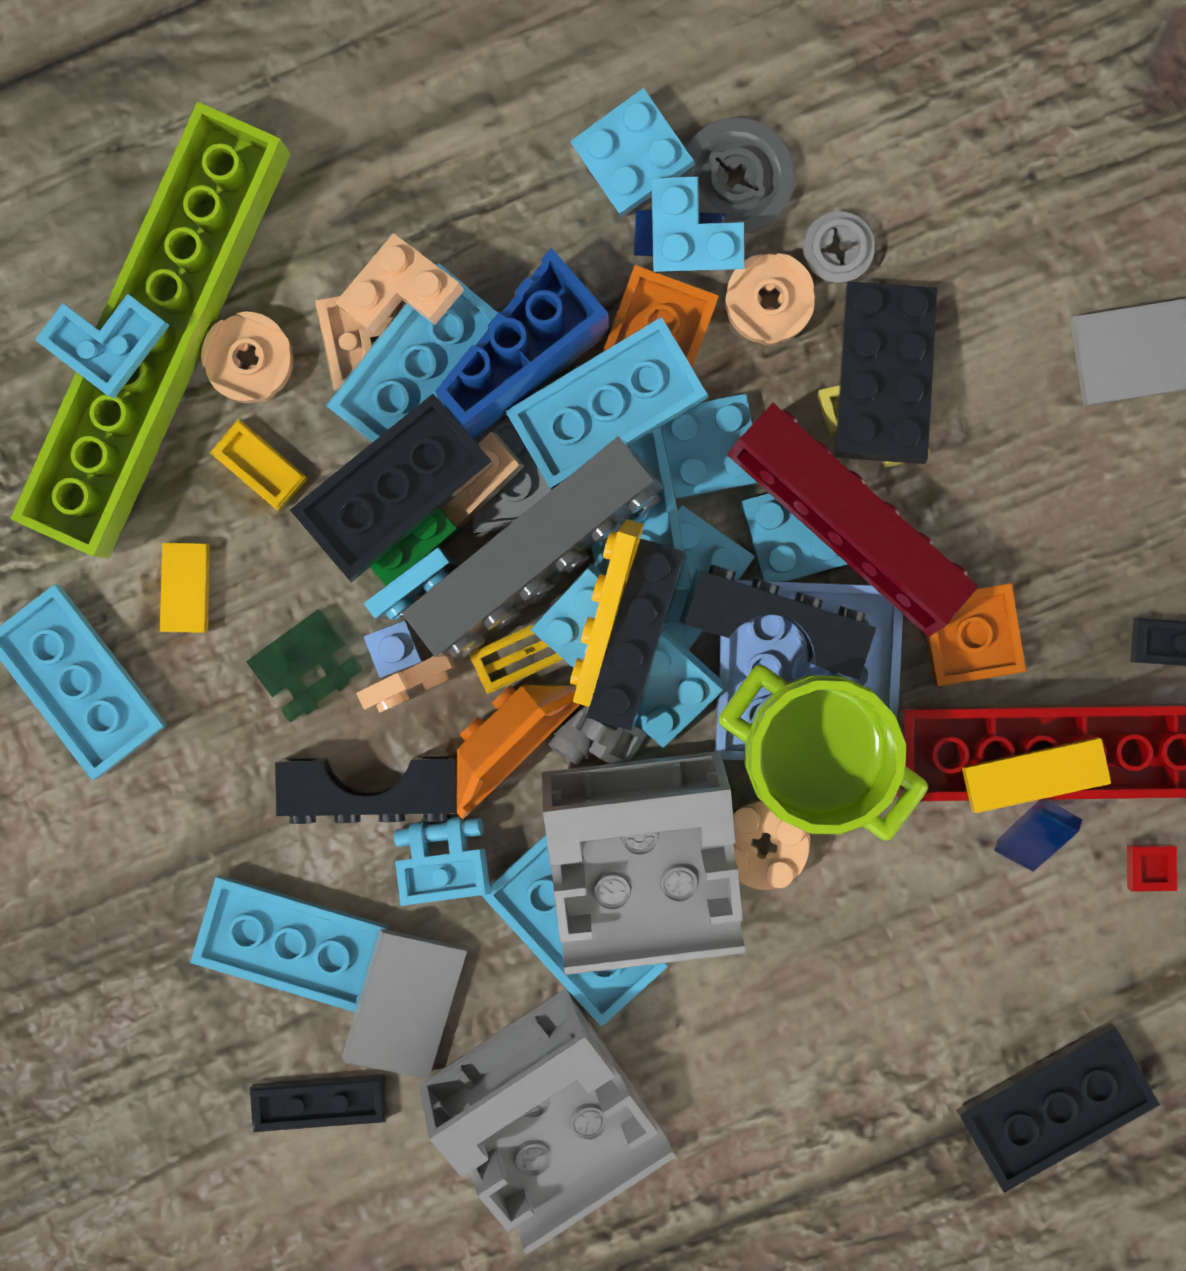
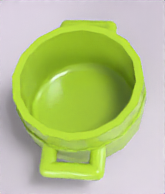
M756 665L719 715L720 725L745 742L744 765L757 797L778 819L810 834H844L863 826L879 839L889 841L896 835L928 790V784L925 779L905 766L906 743L893 712L871 689L841 675L809 674L787 682L768 667ZM764 687L771 694L757 706L749 723L741 718V716L761 688ZM901 785L905 788V791L883 819L879 815L893 802Z

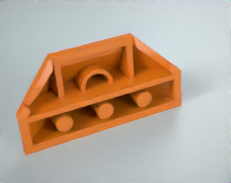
M524 684L517 691L510 685L491 703L497 709L491 717L484 722L478 716L460 734L465 742L457 749V814L462 819L487 797L580 705L573 702L576 685Z

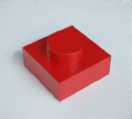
M1127 844V889L1132 892L1178 891L1177 846L1173 844Z

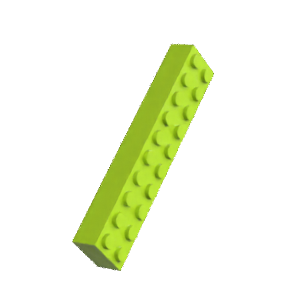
M197 101L96 328L102 329L127 294L170 326L114 399L75 372L10 517L11 520L93 557L110 559L201 356L204 339L220 314L290 158L291 153L280 138Z

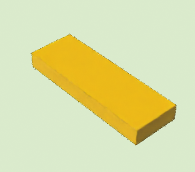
M1097 737L962 767L971 812L973 813L1111 784L1102 739Z

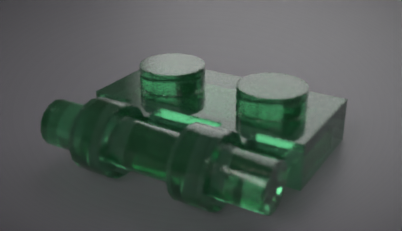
M321 609L314 611L246 661L271 697H276L285 689L290 691L293 699L281 708L283 715L289 722L294 721L303 713L310 715L319 708L318 703L336 689L339 692L343 691L351 685L350 679L363 671L361 665L353 656L341 665L335 660L333 654L346 646V643ZM320 665L326 675L307 688L301 678Z

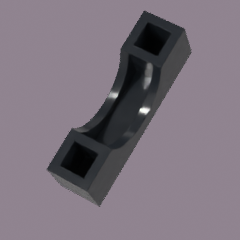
M640 539L586 718L629 731L635 729L648 687L658 643L687 558L685 551Z
M710 564L708 573L696 569L679 620L680 622L729 638L739 626L754 617L762 615L782 616L789 620L802 635L806 646L807 662L817 667L860 680L877 629L875 626L864 623L866 614L840 606L838 613L834 614L821 609L823 600L799 592L796 593L794 600L778 596L780 586L756 578L753 579L750 587L734 581L737 572Z
M416 756L410 760L402 779L395 786L380 792H364L348 786L336 775L328 758L281 759L275 762L276 816H289L290 824L316 823V816L334 815V823L361 822V815H378L379 822L406 821L405 814H423V821L427 822L448 821L451 813H457V756Z

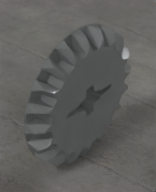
M726 118L707 125L688 143L686 150L694 160L695 166L680 177H699L700 224L744 222V233L753 234L757 230L769 226L782 214L793 192L795 169L787 145L775 131L761 122L752 119ZM739 167L744 169L746 172L743 179L748 185L736 184L733 188L727 185L729 176L725 173V169L733 172L737 171Z

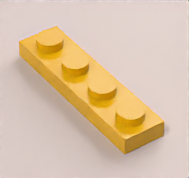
M626 519L618 532L611 531L608 536L603 553V558L610 560L607 574H599L592 595V601L599 603L595 618L591 616L587 618L581 636V643L588 645L584 659L577 658L570 679V684L577 686L573 699L575 703L590 706L644 527L642 523Z

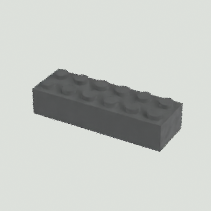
M618 436L402 612V615L435 657L452 656L456 658L461 654L466 657L485 643L482 635L495 626L501 629L512 622L520 614L517 609L520 604L530 598L536 601L555 586L551 579L564 570L571 573L586 562L590 557L586 551L593 544L601 541L605 545L610 532H618L622 526V521L635 512L641 516L652 509L661 500L657 494L664 489V486L634 448Z

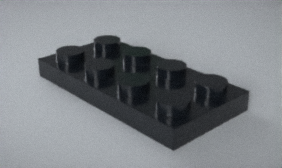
M847 281L835 458L926 464L929 450L937 287Z
M432 393L298 502L290 511L352 583L493 467V462Z
M1109 1023L956 1111L999 1187L1005 1193L1158 1107L1160 1103L1119 1031L1112 1023Z

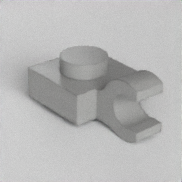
M581 710L571 725L594 741L589 752L610 764L630 762L647 735L637 725L632 731L586 718L587 713Z

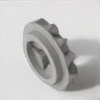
M835 211L822 215L812 223L804 237L803 257L806 259L811 273L824 279L826 283L846 284L847 281H852L862 276L874 257L875 241L872 231L860 217L849 212ZM834 231L836 232V237H839L841 244H849V246L856 244V246H852L851 249L844 253L842 266L834 253H821L825 248L832 245Z

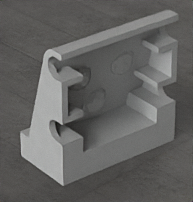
M720 751L541 772L543 817L549 861L552 867L553 890L560 942L563 949L565 975L746 953L741 929L743 918L739 874L734 853V844L736 842L731 789Z
M566 988L419 1084L429 1140L461 1177L469 1173L479 1199L507 1232L515 1228L520 1238L522 1249L527 1255L676 1157L665 1132L589 1023L585 1011Z

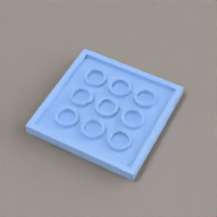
M734 580L750 587L753 582L751 580ZM765 581L780 586L778 596L794 600L796 593L799 592L823 600L821 609L834 614L838 613L840 606L866 614L864 623L875 626L877 629L860 680L817 667L807 662L806 646L802 635L789 620L782 616L762 615L754 617L739 626L729 638L720 636L718 677L725 683V686L717 697L715 751H720L722 759L745 760V742L720 725L719 715L756 665L768 667L787 682L809 674L841 675L871 689L893 712L898 721L903 613L871 585ZM762 687L741 718L750 723L757 706L771 692Z

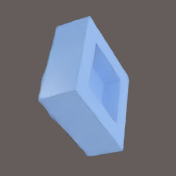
M407 620L364 636L379 678L423 662Z

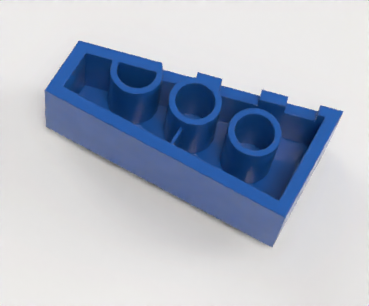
M552 248L541 259L542 264L530 278L527 277L518 287L516 296L502 313L498 312L488 324V330L478 343L468 349L435 390L439 401L473 439L507 414L506 410L525 400L610 333L608 312Z

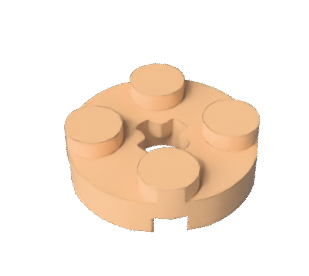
M777 253L776 255L758 254L745 260V269H735L728 282L724 305L731 324L743 337L765 346H773L792 339L803 330L813 314L815 304L813 280L808 270L798 260L789 255ZM774 288L781 293L777 299L781 306L778 309H774L771 306L764 309L760 305L762 297L758 294L759 291L764 289L767 292H771Z
M248 311L236 313V316H231L225 321L220 320L214 324L207 333L201 350L202 364L213 387L227 398L241 403L267 402L273 399L276 393L281 391L288 382L294 365L292 343L281 327L262 314ZM250 346L256 347L255 355L259 358L258 363L250 365L248 370L241 369L242 361L237 358L238 352H247Z
M760 799L750 801L733 812L736 842L734 844V853L738 867L739 882L760 890H772L788 886L801 873L808 860L811 847L809 833L778 819ZM763 833L770 834L771 843L777 845V851H769L767 855L760 854L758 847L753 845V838L760 839Z

